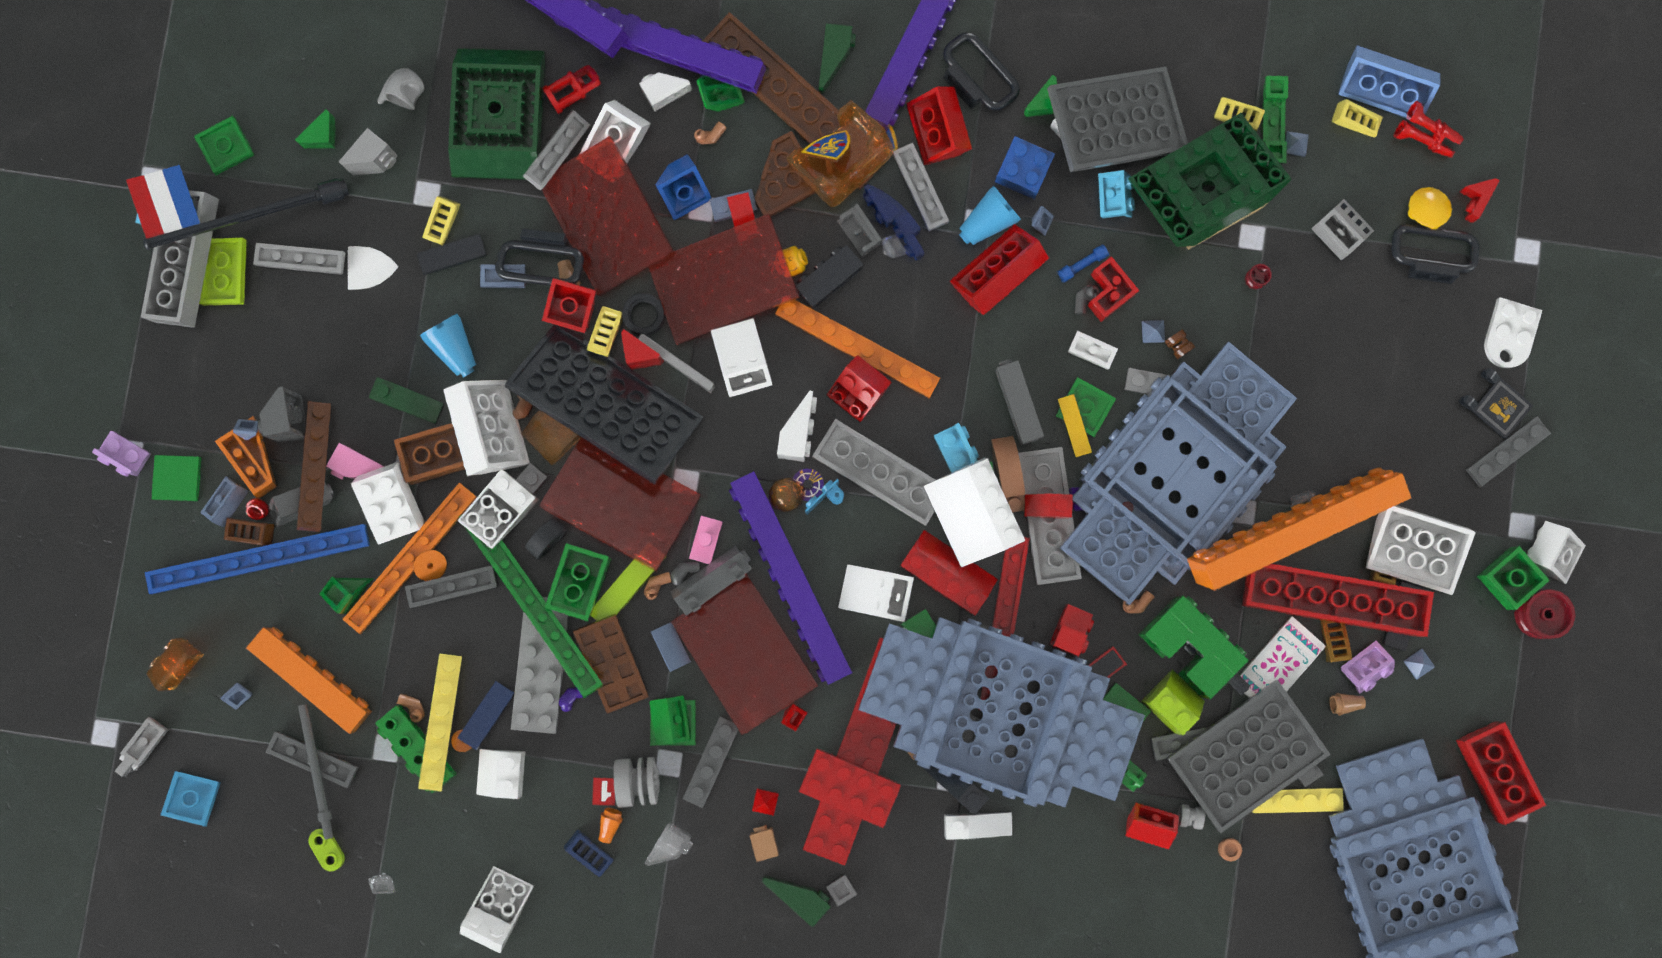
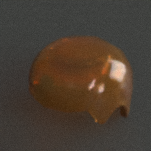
M792 478L777 480L769 490V501L775 509L782 512L799 508L805 498L804 488L801 483Z

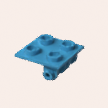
M837 479L835 482L830 480L822 488L823 493L818 498L813 496L805 504L807 507L805 513L807 515L825 497L836 505L843 502L844 493L838 487L839 480Z

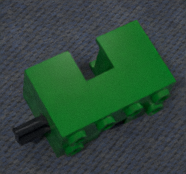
M1184 596L1174 597L1138 634L1161 658L1166 655L1170 659L1185 643L1187 645L1184 649L1190 655L1197 654L1178 675L1201 698L1211 699L1227 682L1240 695H1243L1251 687L1237 673L1249 661L1245 657L1246 652L1239 645L1236 644L1234 646L1228 640L1230 636L1223 629L1220 628L1218 630L1212 624L1214 621L1205 612L1201 614L1196 609L1197 603L1189 596L1186 598Z

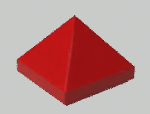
M792 704L785 710L781 723L796 731L808 712Z
M757 789L752 811L774 816L779 793Z

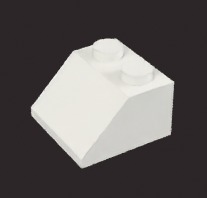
M1545 521L1543 527L1538 530L1537 539L1533 547L1528 550L1527 555L1544 574L1566 584L1586 545L1570 528Z
M480 749L476 794L495 798L518 799L522 797L525 751Z

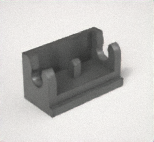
M858 204L839 216L838 224L861 257L882 244L881 237Z

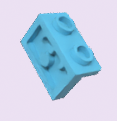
M1124 170L1098 174L1100 216L1102 218L1132 217V211L1135 209V202L1133 197H1131L1133 186L1128 180L1131 177L1130 174Z
M957 423L934 435L951 473L976 462L977 458H979L975 446L970 447L967 440L970 436L965 426L961 427Z

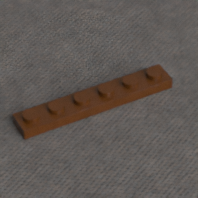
M308 401L297 530L320 532L330 403Z

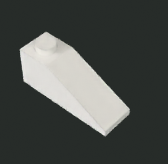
M1012 812L976 813L975 815L972 813L944 814L945 838L973 839L1012 835Z

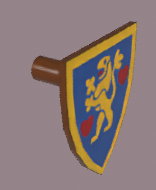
M846 130L824 136L808 145L801 151V154L825 159L827 173L832 174L836 171L834 161L838 162L849 150L851 145L850 135Z

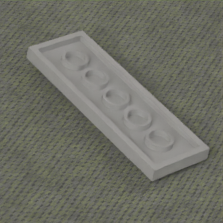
M837 419L834 420L812 457L926 526L935 509L924 485L935 481V479Z
M1062 447L1018 453L1025 494H1069ZM1073 516L1069 519L1027 517L1036 584L1042 585L1082 579L1080 565L1060 549L1061 545L1074 531Z
M542 597L544 601L547 602L548 598ZM551 610L567 632L569 615ZM523 612L511 730L556 734L563 668Z

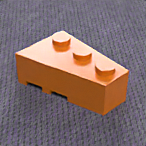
M252 416L251 418L248 419V420L257 421L254 416ZM231 430L215 441L257 499H260L277 487L262 434L259 430L249 440L243 439Z

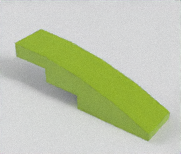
M648 543L597 602L590 616L596 621L613 614L617 616L651 577L666 556L651 543Z

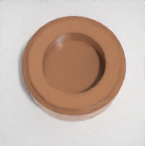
M1225 838L1219 843L1218 852L1223 859L1235 861L1242 854V846L1233 838Z

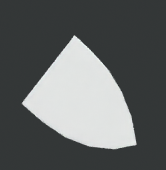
M348 246V290L365 289L378 285L389 278L398 268L395 262L381 251L370 247Z

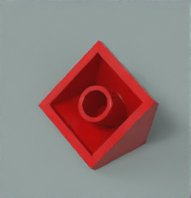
M623 329L621 335L626 364L631 370L663 364L664 360L659 353Z

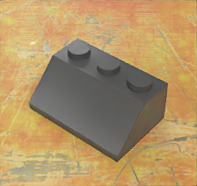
M278 387L259 413V432L264 437L281 443L304 440L306 417L302 395L285 387Z

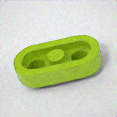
M322 828L314 830L309 836V845L321 866L327 871H335L341 868L344 864L345 856L335 838L324 840ZM318 836L322 837V844L317 843ZM329 856L334 857L333 864L328 862Z

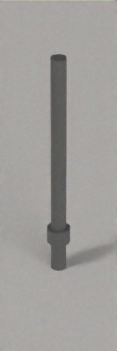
M304 704L298 706L319 810V813H317L318 822H321L325 840L334 838L330 822L332 815L331 810H328L308 706Z

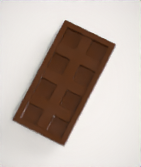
M616 614L573 630L584 658L603 683V686L597 691L606 713L649 697Z

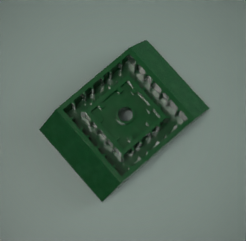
M458 48L452 63L448 143L452 177L527 180L523 175L541 152L544 96L542 87H544L545 51ZM494 103L501 105V110L496 114L489 111L490 106Z
M1239 113L1129 177L1128 180L1176 247L1197 245L1269 203L1291 181V177L1243 114ZM1204 185H1212L1214 190L1212 192H1205L1202 187Z

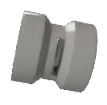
M1181 804L1178 811V826H1192L1194 829L1202 830L1205 821V811L1198 806L1190 808L1189 805Z

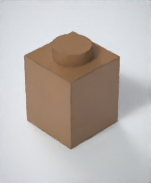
M766 825L753 828L754 832L750 833V839L756 861L779 856L773 828H767Z

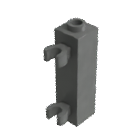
M1012 359L1000 362V366L996 368L995 372L1020 445L1042 439L1044 434L1019 361L1012 362Z
M735 545L674 588L670 593L685 615L692 611L696 612L703 603L734 581H740L744 578L745 574L752 569L748 563L751 559L744 549L739 551Z

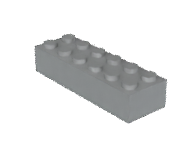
M189 190L200 223L214 220L219 199L205 192ZM213 231L154 247L141 318L155 323L195 328Z

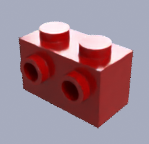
M1135 802L1127 818L1125 836L1169 849L1178 833L1179 816Z

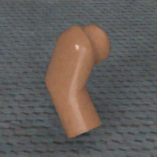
M518 396L519 403L512 414L515 419L520 420L528 416L532 404Z
M666 572L649 578L644 588V595L647 599L654 600L661 585L672 582L670 573Z

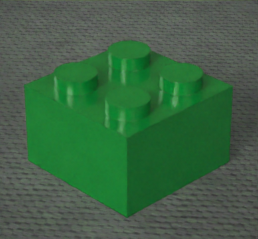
M1520 546L1508 548L1477 576L1506 610H1517L1550 581Z

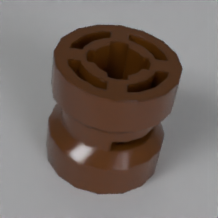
M1183 329L1165 341L1166 345L1173 349L1177 360L1195 348L1193 342L1188 341L1186 338L1187 334Z

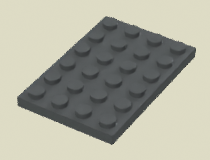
M1167 67L1055 84L1047 88L1070 172L1165 156L1188 144Z
M1275 680L1168 756L1167 760L1205 811L1218 832L1222 833L1331 754L1280 682Z

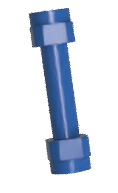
M1102 244L1093 249V253L1070 267L1066 265L1057 271L1060 279L1066 282L1072 279L1075 273L1097 260L1099 262L1109 256L1108 250Z

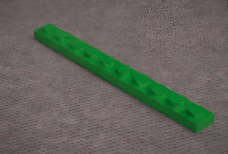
M466 528L583 698H586L602 687L603 683L550 609L545 608L546 602L505 543L501 540L491 549Z

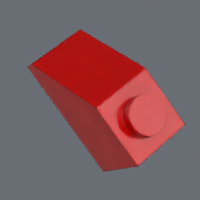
M1025 494L1024 517L1069 519L1072 517L1073 495Z

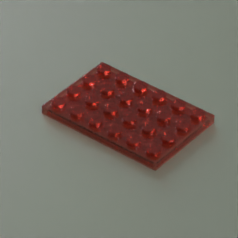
M608 136L560 166L542 189L571 246L577 248L584 257L583 269L598 296L605 294L674 252L611 136Z
M769 214L647 262L677 345L708 334L713 329L731 325L800 298Z
M581 437L539 506L657 572L700 499L701 494L665 474H662L658 481L653 484Z
M747 574L740 581H734L703 603L696 612L692 611L688 615L683 613L671 621L742 735L818 687Z

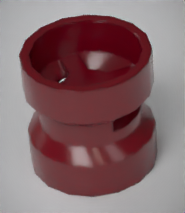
M1265 264L1253 266L1245 275V282L1248 287L1257 290L1265 286L1272 277L1270 268Z

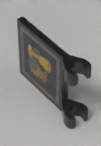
M1484 369L1481 377L1493 385L1478 403L1471 395L1462 396L1459 403L1472 411L1503 439H1507L1533 405L1506 383L1494 369Z

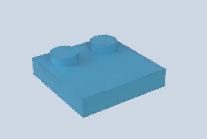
M175 771L161 816L207 827L221 782Z

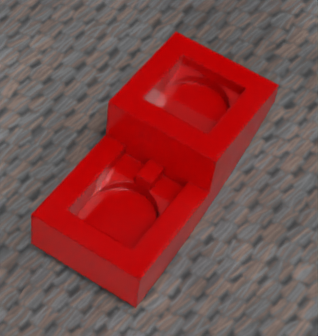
M746 192L727 197L738 241L758 237L759 233L749 193Z

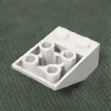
M754 318L711 330L729 397L772 385Z
M813 391L808 392L780 431L777 450L779 459L805 462V457L810 456L811 442L807 440L808 435L813 434L814 419L810 418L811 413H816L817 397H813Z
M501 469L458 521L488 547L493 549L528 514L539 499L510 474Z
M847 564L838 608L905 622L914 578Z
M493 866L461 924L460 934L501 953L534 886Z

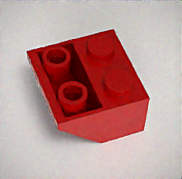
M857 355L845 367L826 395L861 422L892 382Z

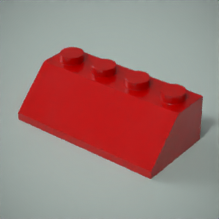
M1014 224L953 277L950 282L965 300L984 316L1047 261L1049 257L1038 239Z
M923 530L899 566L972 616L977 614L998 580L975 563L961 567L953 549L925 530Z

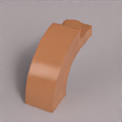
M1014 437L992 439L993 459L998 473L999 485L1011 511H1024L1025 488Z

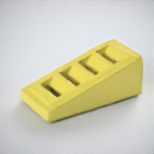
M1224 97L1221 98L1214 115L1215 119L1226 122L1232 118L1231 116L1235 108L1238 110L1236 115L1242 112L1246 113L1245 118L1248 122L1251 115L1255 116L1250 125L1257 131L1265 110ZM1225 106H1230L1227 115H1223Z
M1345 99L1337 104L1332 122L1359 133L1376 137L1383 117ZM1353 113H1355L1354 119L1351 120ZM1363 116L1362 124H1360L1361 117ZM1369 119H1372L1371 126L1368 128Z
M437 196L423 238L444 245L461 204L445 197ZM442 204L450 207V211L442 209ZM438 213L448 216L447 220L438 217ZM435 221L444 224V228L434 225ZM431 230L441 232V237L430 233Z
M602 306L587 347L588 351L606 357L609 356L623 321L622 312ZM602 325L611 327L612 330L604 328ZM601 333V334H604V335H607V336H610V337H609V338H606V337L600 336V335H598V334ZM598 341L607 345L606 347L595 344V342Z

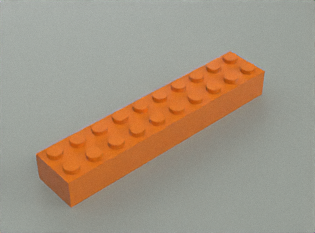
M1375 468L1370 470L1368 475L1364 477H1355L1349 480V484L1345 486H1336L1331 488L1330 492L1325 495L1320 494L1312 497L1311 501L1306 504L1294 505L1289 512L1277 513L1267 522H1258L1248 531L1236 532L1233 534V538L1219 540L1213 544V547L1207 550H1197L1193 553L1194 556L1187 558L1195 582L1216 590L1410 499L1411 495L1403 473Z

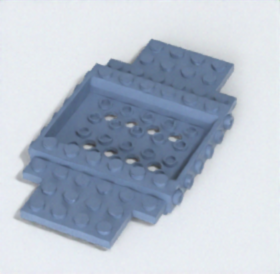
M1227 342L1200 375L1185 362H1182L1170 377L1168 375L1162 377V379L1158 377L1150 386L1153 390L1148 396L1144 394L1136 403L1139 407L1135 412L1130 411L1122 422L1125 424L1120 430L1116 428L1108 439L1111 440L1106 447L1101 446L1095 453L1096 460L1092 464L1088 463L1080 472L1082 477L1079 480L1083 484L1073 495V502L1083 509L1087 515L1061 545L1060 549L1128 605L1135 600L1156 572H1159L1175 585L1187 570H1191L1187 558L1194 556L1193 553L1197 550H1207L1213 547V544L1223 534H1228L1234 526L1232 522L1236 517L1240 518L1247 511L1246 505L1249 501H1254L1260 495L1261 486L1264 483H1269L1275 476L1274 470L1277 466L1274 462L1286 448L1270 431L1297 398L1230 342ZM1165 428H1171L1174 431V438L1170 441L1165 440L1162 436ZM1182 442H1188L1191 445L1192 449L1188 455L1182 454L1179 450ZM1200 456L1206 457L1209 461L1206 469H1200L1197 466V459ZM1138 462L1146 465V472L1143 475H1138L1134 471V466ZM1218 470L1223 471L1226 475L1225 481L1221 484L1214 480V474ZM1155 476L1163 479L1164 484L1161 489L1152 487L1151 481ZM1174 490L1178 491L1181 495L1180 501L1176 504L1171 503L1169 500V494ZM1125 501L1131 502L1134 506L1133 512L1128 510L1122 503ZM1189 505H1194L1198 509V514L1194 518H1190L1186 514V508Z
M939 617L932 639L892 624L888 625L859 710L900 724L894 747L913 753V758L918 761L917 765L930 769V766L939 768V773L950 777L952 773L959 775V780L969 784H973V781L982 784L981 788L994 792V789L1003 791L1002 795L1011 799H1015L1016 796L1024 798V803L1034 807L1037 806V803L1044 806L1045 801L1066 807L1073 786L1113 801L1116 800L1145 715L1103 700L1110 678L1091 672L1092 667L1086 665L1087 660L1074 656L1073 660L1065 658L1066 653L1053 649L1052 653L1044 650L1045 645L1032 641L1031 645L1023 643V637L1011 634L1010 637L1001 635L1003 630L989 626L988 630L981 628V622L968 618L967 622L961 620V623L957 624ZM990 665L995 666L998 670L996 677L987 678L985 675L986 667ZM1033 680L1037 681L1040 685L1039 691L1034 694L1030 693L1027 689L1028 683ZM981 687H987L990 690V696L985 700H981L977 696V691ZM1023 702H1029L1032 705V711L1028 715H1023L1020 712V705ZM974 708H979L982 711L983 715L979 721H973L970 718V712ZM1017 723H1021L1025 727V732L1021 736H1015L1012 732L1013 726ZM968 729L975 733L974 740L969 743L962 739L963 732ZM1008 745H1015L1017 748L1016 756L1012 758L1005 755V748Z
M1417 739L1336 765L1350 809L1329 815L1335 836L1330 838L1332 842L1330 850L1333 857L1338 860L1339 867H1337V871L1341 880L1345 881L1347 888L1344 889L1347 900L1352 902L1354 908L1352 917L1355 923L1359 924L1361 930L1359 938L1362 945L1366 946L1368 951L1366 958H1499L1518 952L1512 931L1518 930L1516 923L1518 922V916L1516 911L1511 908L1509 902L1511 895L1508 888L1504 887L1502 881L1504 877L1503 871L1497 865L1494 857L1496 856V850L1493 844L1489 842L1487 836L1489 834L1488 827L1481 819L1479 813L1481 812L1480 803L1473 796L1465 794L1459 775L1437 781L1424 739ZM1443 844H1449L1452 849L1451 854L1447 857H1443L1440 854V847ZM1423 850L1428 851L1430 854V860L1427 863H1421L1418 859L1419 853ZM1401 857L1408 859L1409 866L1406 870H1400L1397 867V861ZM1379 864L1387 866L1388 872L1384 877H1379L1376 874V867ZM1459 887H1463L1466 891V897L1463 900H1457L1454 896L1455 890ZM1437 894H1442L1445 898V903L1441 907H1436L1433 904V898ZM1415 901H1421L1424 907L1423 911L1419 914L1413 913L1411 908ZM1394 908H1399L1402 911V917L1398 921H1394L1390 917V912Z

